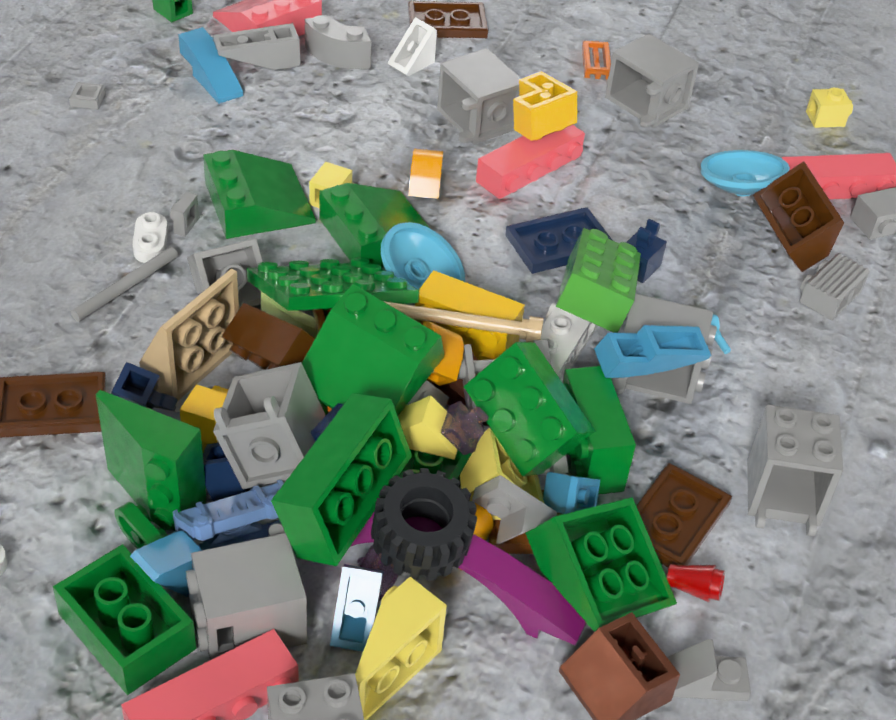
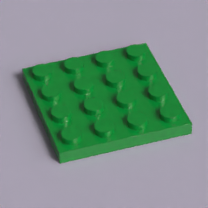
M351 258L350 263H339V260L323 259L320 260V264L309 265L307 261H290L289 266H278L274 262H260L258 267L247 268V281L288 311L333 308L352 284L381 301L399 304L419 303V289L408 284L406 279L395 277L393 272L384 271L382 266L370 263V260L367 258Z

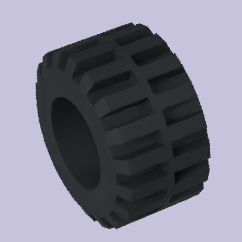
M420 468V472L414 474L412 469L403 472L402 478L395 475L389 480V485H384L380 490L379 498L376 500L371 528V539L374 540L373 548L376 554L382 553L380 561L386 567L390 564L394 565L393 572L400 576L403 572H406L414 580H418L419 575H425L427 581L435 580L437 573H440L443 577L451 574L452 568H458L463 563L464 556H467L477 522V516H475L477 508L475 501H469L471 493L468 489H460V481L454 477L450 480L445 478L446 473L437 470V474H431L429 469ZM417 516L426 517L438 523L442 529L435 532H423L414 529L405 520Z

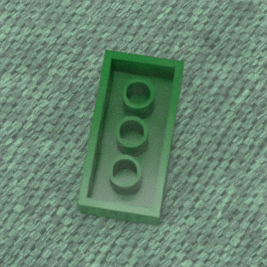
M352 393L272 498L271 502L297 558L337 566L374 513L376 500L379 498L382 487L384 485L388 486L389 480L395 475L399 476L411 459L412 454L392 399Z

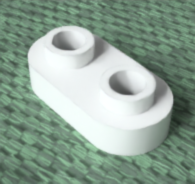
M147 212L137 218L132 245L134 257L138 261L146 263L166 250L168 227L167 220L163 215Z

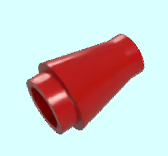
M670 564L667 574L670 587L681 590L710 603L711 599L717 601L721 599L725 570L716 569V565Z

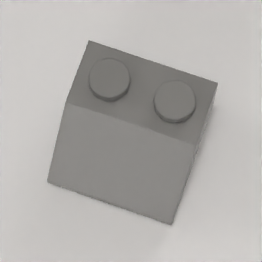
M256 238L194 253L187 257L198 295L232 268L237 271L239 309L243 303L250 306L261 304V291L247 281V268L258 267V263L263 262Z

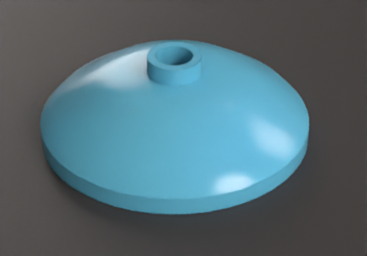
M751 150L719 152L706 157L701 162V174L709 183L726 192L742 197L755 194L790 171L789 164L782 158L769 153Z
M405 222L393 226L383 237L381 258L385 270L393 272L397 278L406 279L407 283L419 289L433 270L465 282L464 268L457 253L441 235L421 224Z

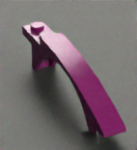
M374 513L351 546L374 542L371 539ZM417 516L405 520L411 527L423 532H435L442 529L438 523L426 517ZM473 534L467 556H464L463 563L458 568L478 580L494 593L513 613L527 635L537 639L542 631L576 646L587 623L555 588L553 583L505 551Z

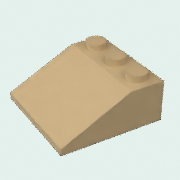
M231 268L159 328L139 362L141 368L160 375L158 392L171 395L179 401L232 354L229 351L232 345L221 336L239 310L237 271Z

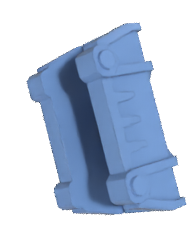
M280 479L275 484L261 488L256 485L248 492L207 504L198 502L196 507L180 512L174 510L176 532H185L193 541L195 539L205 540L203 543L198 544L202 550L269 537V527L273 524H281L280 520L264 525L257 521L267 518H278L271 500L284 482Z

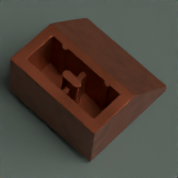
M632 612L598 628L559 668V673L593 720H636L672 701L680 677V673Z

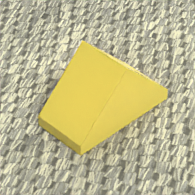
M431 395L406 405L398 418L409 449L455 460L464 428Z

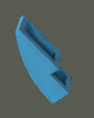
M203 27L178 34L180 54L192 66L193 76L218 104L243 96V90L225 57L218 55L213 38Z
M644 325L637 333H607L594 348L605 378H624L669 371L707 360L712 356L700 328L689 326Z

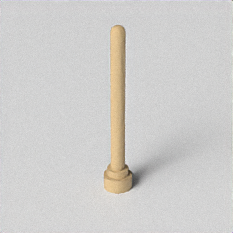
M383 301L414 320L520 335L519 339L532 343L533 340L541 339L544 319L541 317L530 316L529 319L522 318V322Z

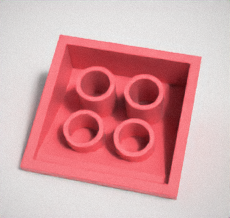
M244 0L213 11V17L232 32L293 23L298 36L305 34V19L322 15V0Z

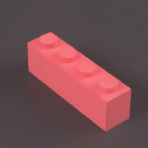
M572 124L561 131L547 134L539 140L531 141L521 136L478 158L476 182L501 199L579 158L583 152L585 133Z
M890 153L782 157L789 164L790 170L804 161L829 199L857 198L861 194L896 187V162Z
M272 629L121 704L124 720H245L252 716L258 708L268 704L267 686L299 682L298 664L275 629Z

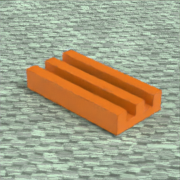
M583 41L584 78H590V74H594L595 79H600L601 75H605L607 80L611 67L609 43ZM589 47L592 48L594 67H591ZM598 48H602L604 67H600Z

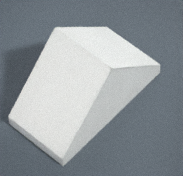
M415 17L387 64L409 77L435 63L437 30Z

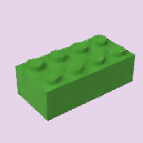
M583 228L568 259L556 307L613 333H618L635 301L641 253L637 252V249L629 243H617L608 239V236L600 230Z

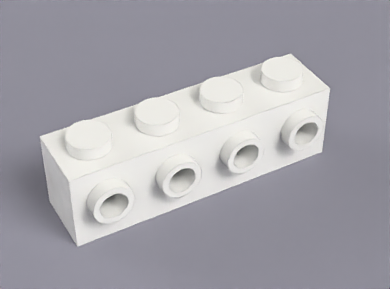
M552 303L548 310L546 321L542 326L540 340L548 341L552 368L563 383L565 369L573 367L596 330V325L557 308L556 303Z

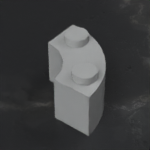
M324 15L305 19V48L312 56L326 64L340 68H371L372 41L364 26L343 25L335 21L331 16Z

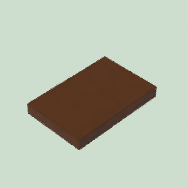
M408 1L409 27L416 17L437 30L436 38L488 37L484 3Z
M89 372L0 377V438L102 432L96 393L99 390L106 392V373Z
M671 463L667 464L636 505L660 564L669 568L670 564L688 565L730 505L733 497Z

